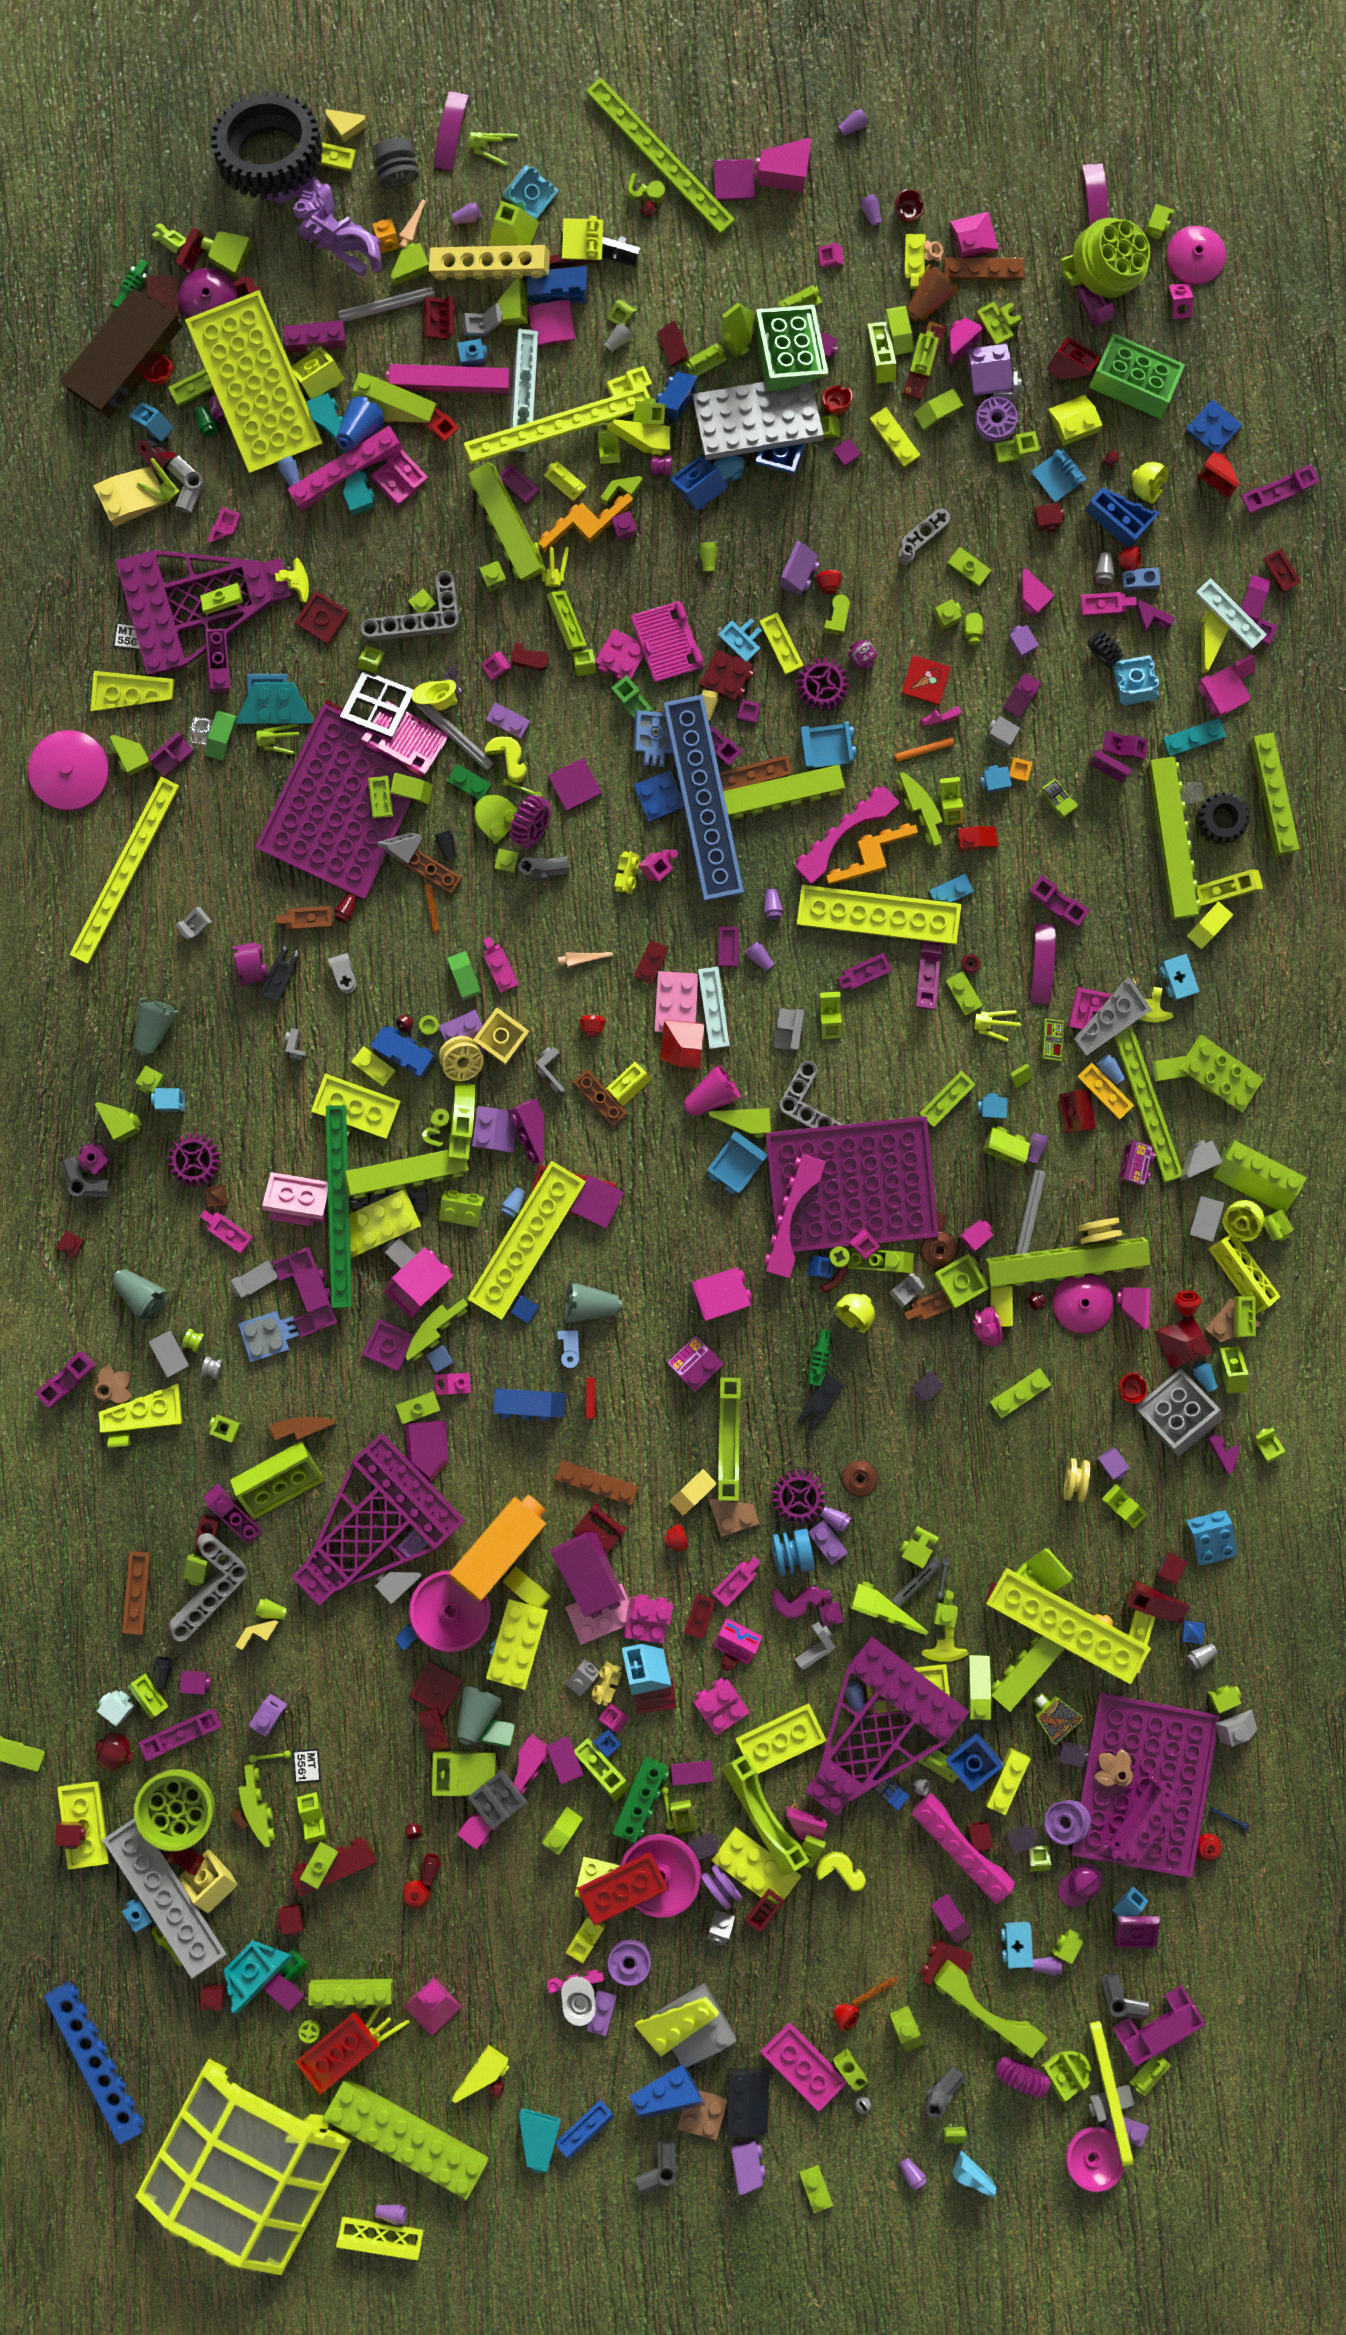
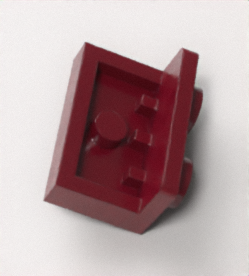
M241 277L236 282H233L238 298L260 290L259 286L255 287L252 277Z
M448 296L446 299L425 297L423 299L424 338L448 340L455 333V323H453L455 304L453 303V297Z

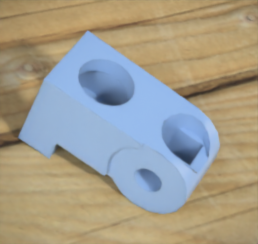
M578 1330L558 1331V1339L564 1340L562 1364L567 1368H573L579 1362Z

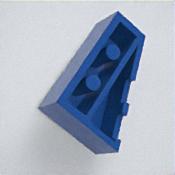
M587 266L549 270V275L542 276L541 278L527 276L528 302L569 300L570 303H587Z
M1103 487L1090 500L1084 510L1127 547H1131L1141 537L1160 513L1156 510L1146 509L1140 503L1130 502L1124 496Z
M383 1026L371 1047L414 1075L424 1079L436 1060L433 1056L434 1053L426 1047L421 1049L416 1046L417 1042L408 1036L406 1038L398 1035L400 1031L392 1026L388 1028Z
M495 1389L493 1413H500L502 1418H512V1414L519 1415V1419H531V1416H538V1420L550 1421V1417H564L566 1393Z
M683 2065L629 2096L637 2114L643 2119L706 2105L688 2069Z

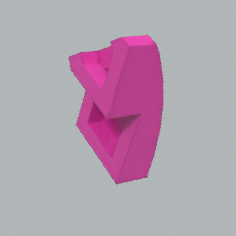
M221 507L208 542L212 543L234 534L242 514Z
M958 706L942 715H939L938 711L934 710L931 712L932 714L923 718L920 722L923 726L940 725L960 717L962 712Z

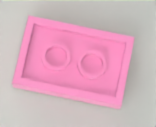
M658 971L655 1032H663L664 1020L695 1023L698 974Z
M271 1172L262 1208L266 1211L323 1220L328 1199V1182Z
M622 1583L619 1586L625 1600L620 1602L621 1606L613 1610L609 1608L602 1610L603 1614L594 1619L591 1616L584 1617L577 1602L565 1607L581 1645L625 1627L629 1600Z

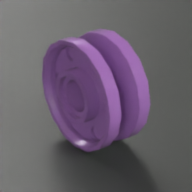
M991 397L985 400L979 406L975 418V425L979 435L986 441L993 443L1008 439L1015 431L1018 421L1017 410L1014 404L1006 398ZM997 416L1001 418L1002 421L1000 423H994L991 418Z
M1066 1800L1054 1803L1048 1809L1044 1824L1046 1832L1052 1840L1058 1844L1068 1845L1080 1842L1087 1837L1091 1829V1818L1084 1805L1078 1801ZM1066 1817L1069 1818L1071 1822L1070 1827H1068L1065 1824Z
M715 1864L712 1866L714 1878L707 1873H704L701 1877L715 1898L726 1910H729L732 1906L728 1898L731 1896L739 1902L742 1897L731 1880Z
M633 1939L622 1940L617 1943L610 1951L608 1959V1970L612 1978L619 1984L626 1986L637 1985L646 1978L651 1966V1957L647 1947L640 1941ZM632 1958L635 1961V1965L627 1967L624 1964V1960Z

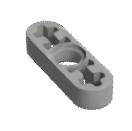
M945 509L934 511L904 536L901 547L906 545L907 540L913 541L917 535L919 539L915 541L914 547L915 552L918 551L949 524V512ZM937 515L940 517L944 515V523L939 521L934 527L933 523L936 522ZM927 526L931 529V534L923 536L920 533V529Z

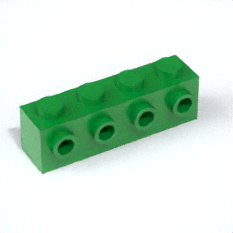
M644 1755L612 1834L633 1843L637 1839L642 1838L645 1828L642 1827L645 1820L649 1821L653 1809L650 1808L653 1801L657 1802L661 1790L658 1789L661 1782L665 1783L669 1771L666 1770L667 1764Z

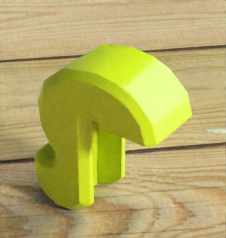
M497 737L490 740L485 747V755L505 753L509 780L514 783L523 781L526 777V766L524 763L518 765L522 758V751L518 742L511 737Z
M831 1852L819 1860L816 1867L818 1880H821L833 1869H836L851 1891H860L864 1888V1874L860 1869L853 1872L852 1863L844 1853Z

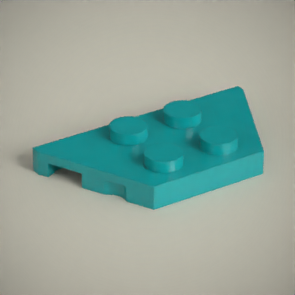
M254 682L236 720V724L314 722V718L309 713L306 703L300 696L294 682Z
M252 1940L224 1969L225 1979L228 1982V1995L232 1998V2012L238 2014L285 1966L292 1956Z

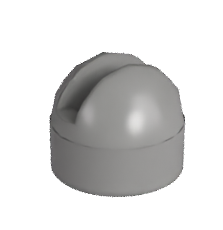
M916 1780L913 1784L916 1786L913 1788V1791L918 1795L927 1796L930 1788L929 1780Z
M860 2096L855 2100L854 2105L858 2113L866 2114L870 2111L871 2102L867 2097ZM862 2101L867 2109L863 2110L859 2102Z

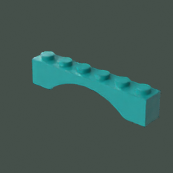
M326 393L306 401L315 426L324 430L337 442L336 437L343 418L342 416L338 417L335 410H338L335 399H330L329 394ZM341 448V450H342L343 453H346V452L349 451V450H346V449ZM359 470L346 478L343 494L352 516L374 508L373 500L376 499L372 489H367L365 483L368 482L364 470Z

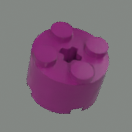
M252 942L233 946L232 952L237 951V953H234V962L238 979L243 978L240 981V986L263 982L268 974L266 965L261 964L260 958H263L261 944Z

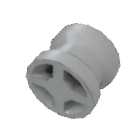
M206 1356L201 1376L209 1375L212 1379L217 1380L223 1361H215L211 1357Z

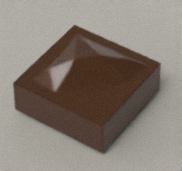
M226 1185L205 1187L208 1208L228 1205Z
M238 1807L229 1814L230 1818L241 1829L249 1825L245 1813Z

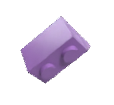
M1007 344L967 350V369L974 396L1013 390L1011 360Z
M800 541L796 542L784 569L780 587L802 596L803 591L807 592L812 581L809 580L811 573H816L820 563L817 562L818 555Z
M476 1010L439 1026L445 1041L457 1036H466L474 1039L483 1027ZM479 1046L482 1054L487 1052L481 1046Z
M478 1106L472 1147L513 1153L517 1129L510 1121L509 1111Z
M755 2139L731 2143L739 2195H742L762 2186V2178H766L764 2165L760 2166L759 2158L762 2157L761 2145H756Z

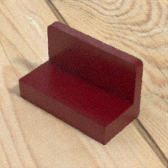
M1088 1089L1059 1094L1066 1134L1096 1129L1090 1091Z

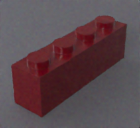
M362 1837L355 1838L350 1841L351 1845L343 1848V1845L334 1848L338 1853L319 1888L376 1863L377 1858L368 1837L364 1839ZM305 1862L294 1866L295 1870L290 1874L300 1897L317 1890V1888L300 1880L307 1867Z

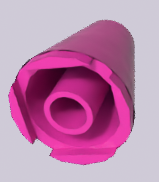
M720 1065L715 1067L685 1098L683 1107L689 1115L698 1116L740 1099L739 1090L734 1082L730 1081L729 1075Z

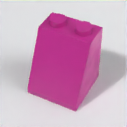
M806 138L762 150L761 157H756L754 177L758 178L757 185L804 192L811 139Z
M424 1247L391 1278L383 1291L412 1319L450 1281L453 1274L446 1265L441 1264L437 1260L436 1255L431 1250H427Z
M738 1267L691 1283L704 1321L751 1306L750 1301H753L750 1290H745L743 1282H746L743 1270L739 1271Z

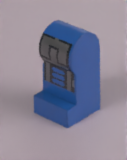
M878 1772V1774L874 1777L873 1780L878 1779L879 1777L883 1776V1774ZM886 1779L873 1787L877 1793L897 1810L910 1797L906 1791L890 1779Z

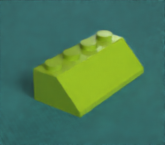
M1235 1140L1230 1142L1222 1157L1223 1162L1218 1165L1212 1177L1276 1211L1283 1208L1285 1213L1298 1196L1307 1178Z
M300 1441L230 1481L236 1497L254 1520L325 1480L303 1442Z

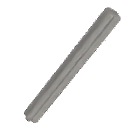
M428 287L341 310L338 314L340 321L347 322L423 302L425 297L435 298L433 288Z
M416 703V706L485 770H489L493 766L492 760L430 704Z
M1040 1170L1033 1172L1015 1255L1028 1253L1045 1178V1172Z

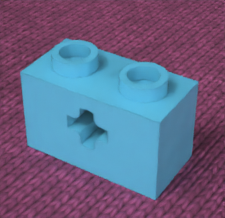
M1187 954L1161 963L1159 968L1160 974L1163 979L1166 978L1168 984L1166 991L1169 998L1172 997L1173 1002L1200 992ZM1181 976L1182 980L1180 982L1178 980L1175 981L1174 977Z
M155 1088V1093L151 1094V1104L154 1105V1109L160 1112H185V1092L179 1088Z
M1004 1923V1929H1001L1002 1942H1005V1950H1002L1003 1962H1006L1008 1968L1033 1967L1030 1923ZM1015 1941H1018L1021 1944L1018 1945V1949H1015L1012 1946L1015 1945Z

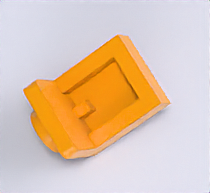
M391 218L372 224L376 237L381 241L380 251L382 254L400 248Z

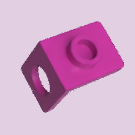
M1189 284L1169 285V291L1173 299V319L1192 317L1193 295ZM1182 304L1188 306V310L1185 313L1177 312L1178 307Z
M470 1374L434 1375L435 1395L470 1393ZM441 1379L444 1382L443 1390H441L439 1386V1382Z

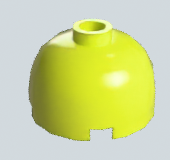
M1148 462L1140 466L1138 470H1134L1131 480L1133 481L1132 487L1136 496L1145 502L1154 503L1163 491V489H1160L1162 482H1167L1168 467L1157 462Z
M1242 1200L1229 1206L1224 1214L1222 1223L1224 1229L1231 1237L1236 1236L1240 1238L1239 1241L1245 1242L1252 1241L1258 1237L1264 1227L1265 1218L1262 1209L1252 1201Z
M848 1294L834 1307V1310H838L836 1313L838 1318L850 1328L854 1326L860 1328L857 1331L860 1333H865L875 1318L874 1307L871 1304L872 1301L864 1294Z

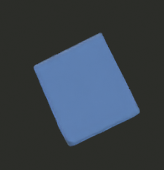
M444 1345L426 1355L435 1372L453 1364Z

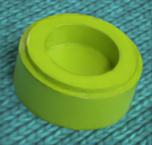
M424 1016L419 1022V1029L424 1035L433 1036L439 1030V1022L434 1016Z

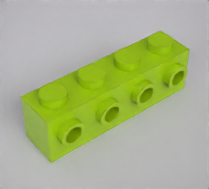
M393 1979L311 1980L309 1983V2006H314L315 2009L326 2008V2005H334V2008H346L347 2005H355V2008H366L367 2005L386 2008L393 2001Z

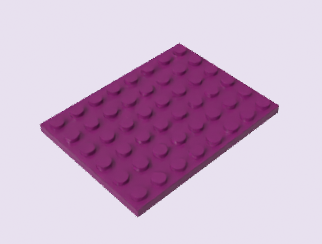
M323 704L255 848L365 900L387 854L378 847L377 842L395 837L413 800L390 793L393 817L373 819L368 778L388 776L391 791L394 773L421 780L424 775L419 776L408 770L405 764L383 752L377 753L366 747L364 742H362V738L367 730L340 720L341 711ZM374 734L371 740L379 744L382 738ZM416 757L413 763L421 767L424 761Z
M927 1116L766 1133L775 1225L778 1215L782 1216L784 1208L781 1207L784 1196H788L790 1189L787 1188L791 1176L794 1177L796 1169H793L796 1157L800 1158L801 1154L826 1162L820 1182L812 1186L802 1196L792 1214L790 1242L793 1252L852 1246L850 1241L863 1229L877 1243L939 1237Z
M1099 1692L1079 1802L1085 1806L1090 1814L1091 1829L1087 1837L1082 1841L1072 1843L1070 1854L1132 1866L1119 1856L1117 1859H1114L1112 1857L1113 1850L1109 1846L1105 1849L1102 1843L1105 1840L1110 1842L1150 1782L1148 1774L1154 1772L1156 1774L1154 1778L1158 1781L1167 1782L1166 1786L1179 1795L1182 1800L1137 1865V1868L1192 1878L1217 1737L1215 1723L1219 1722L1220 1715ZM1123 1749L1131 1758L1132 1782L1127 1786H1119L1117 1784L1112 1786L1102 1785L1094 1777L1102 1770L1099 1763V1754L1109 1753L1116 1756ZM1121 1772L1119 1774V1778L1121 1780H1124L1126 1778V1773Z

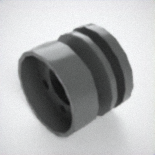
M402 137L391 138L376 144L372 148L371 153L374 165L378 167L376 172L380 186L384 188H398L412 183L419 177V170L416 160L413 159L414 152L409 139Z

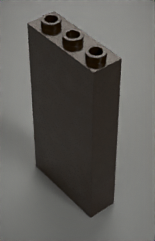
M133 288L59 381L69 392L109 419L183 326L178 321L179 316L172 310L166 311L165 307L157 300L155 302L151 301V297L144 291L140 293Z

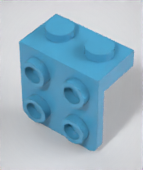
M1226 1510L1186 1520L1187 1527L1194 1540L1199 1565H1206L1237 1555L1233 1523Z

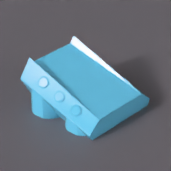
M525 165L503 192L502 196L514 206L521 208L537 219L558 190L550 181L543 179L536 168H529Z
M1150 655L1121 660L1113 666L1122 705L1127 706L1140 702L1155 701L1160 697L1158 690L1159 679L1155 676V665Z
M961 2150L953 2169L954 2179L965 2186L973 2187L986 2195L994 2197L996 2186L993 2180Z

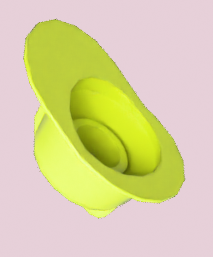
M452 680L423 683L414 689L411 698L417 704H430L438 711L444 710L457 704L454 692L456 684Z

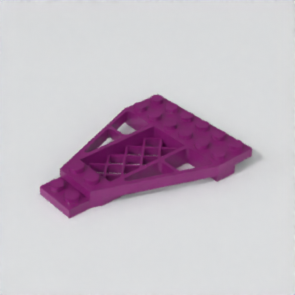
M152 550L116 560L148 676L188 668L189 664L206 652L205 644L191 656L185 658L179 633L203 626L209 629L211 624L242 616L226 628V636H228L261 610H265L275 602L293 598L288 582H277L275 578V573H279V570H285L281 558L262 563L261 561ZM158 557L186 559L190 576L164 583ZM191 560L231 565L195 575ZM229 575L226 582L219 578ZM234 575L243 579L240 584L241 594L249 598L244 607L236 604L233 606L238 609L231 610L232 606L227 607L225 612L219 610L216 611L218 614L212 615L210 613L205 618L196 614L202 604L201 598L198 599L191 595L196 585L204 589L203 594L212 592L211 587L215 580L224 584V588L230 585ZM210 580L207 587L200 584L201 582ZM245 584H247L250 595L242 591ZM191 585L188 592H185L184 590L180 589ZM177 591L186 595L181 604L172 600ZM189 598L198 602L193 611L184 607ZM171 604L179 607L175 615H173ZM182 610L191 614L186 623L177 619ZM194 616L199 618L198 620L192 621Z
M383 1433L351 1461L350 1468L313 1550L310 1552L306 1563L292 1576L319 1606L336 1591L437 1550L466 1522L462 1515ZM356 1467L376 1487L358 1506L344 1493ZM380 1492L384 1495V1497H376V1496H377ZM343 1498L352 1507L353 1511L326 1536L339 1503ZM374 1499H385V1511H374ZM388 1501L399 1512L388 1511ZM370 1503V1511H362ZM360 1513H370V1526H359ZM374 1513L384 1514V1526H374ZM388 1514H399V1526H388ZM402 1516L406 1519V1521L403 1524ZM356 1517V1525H347ZM412 1525L431 1547L405 1558L393 1545V1542ZM345 1528H356L355 1540H345ZM359 1528H370V1540H359ZM374 1528H384V1540H373ZM388 1528H398L388 1538ZM341 1531V1540H332ZM331 1542H341V1554H330ZM345 1542H355V1554H344ZM359 1542H370L369 1555L359 1554ZM373 1543H383L373 1553ZM388 1547L400 1558V1561L366 1575L362 1574ZM332 1556L341 1557V1565ZM344 1557H355V1569H344ZM359 1557H369L358 1568ZM346 1571H355V1572H353L351 1575H349Z
M871 1636L846 1667L817 1774L804 1791L838 1816L849 1801H852L945 1745L970 1711ZM851 1673L874 1689V1692L859 1712H855L842 1702ZM879 1694L884 1697L876 1699L879 1696ZM886 1701L887 1712L875 1713L874 1702ZM889 1702L900 1710L890 1712ZM872 1705L873 1714L864 1715ZM843 1706L855 1717L831 1748L830 1744L840 1707ZM902 1713L904 1725L892 1726L890 1715ZM905 1714L910 1717L907 1723L905 1719ZM888 1715L889 1727L878 1728L876 1717ZM874 1717L875 1728L863 1730L862 1719ZM860 1721L861 1730L852 1731L854 1727L857 1725V1723ZM917 1723L939 1741L918 1755L912 1756L899 1744L910 1728ZM902 1728L894 1739L892 1729ZM890 1730L891 1741L879 1742L878 1731ZM876 1732L877 1743L865 1744L864 1733ZM861 1734L863 1745L851 1746L849 1735ZM847 1738L848 1747L839 1748ZM890 1744V1746L881 1756L880 1746ZM877 1746L879 1757L867 1759L866 1747ZM863 1748L865 1759L853 1761L851 1749ZM895 1749L900 1750L910 1758L878 1779L873 1780V1777ZM849 1750L850 1761L838 1763L837 1751ZM834 1754L836 1762L831 1759ZM878 1761L869 1772L868 1762ZM865 1762L866 1774L855 1775L853 1764ZM851 1764L852 1775L841 1766ZM865 1777L862 1783L858 1779H856Z

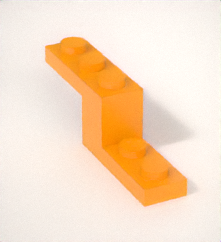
M628 493L624 497L622 495L614 501V506L610 510L607 508L599 515L600 519L583 502L579 506L577 504L569 510V515L566 518H560L554 524L555 528L550 532L546 531L540 536L539 548L545 553L573 527L590 544L612 524V517L623 514L633 505V498Z
M910 823L899 826V830L891 832V829L879 832L880 835L872 837V835L861 837L857 847L863 865L860 866L859 863L849 865L848 869L844 871L840 869L829 871V875H826L825 878L827 886L885 870L886 863L880 846L916 836L918 833L916 825L910 826Z

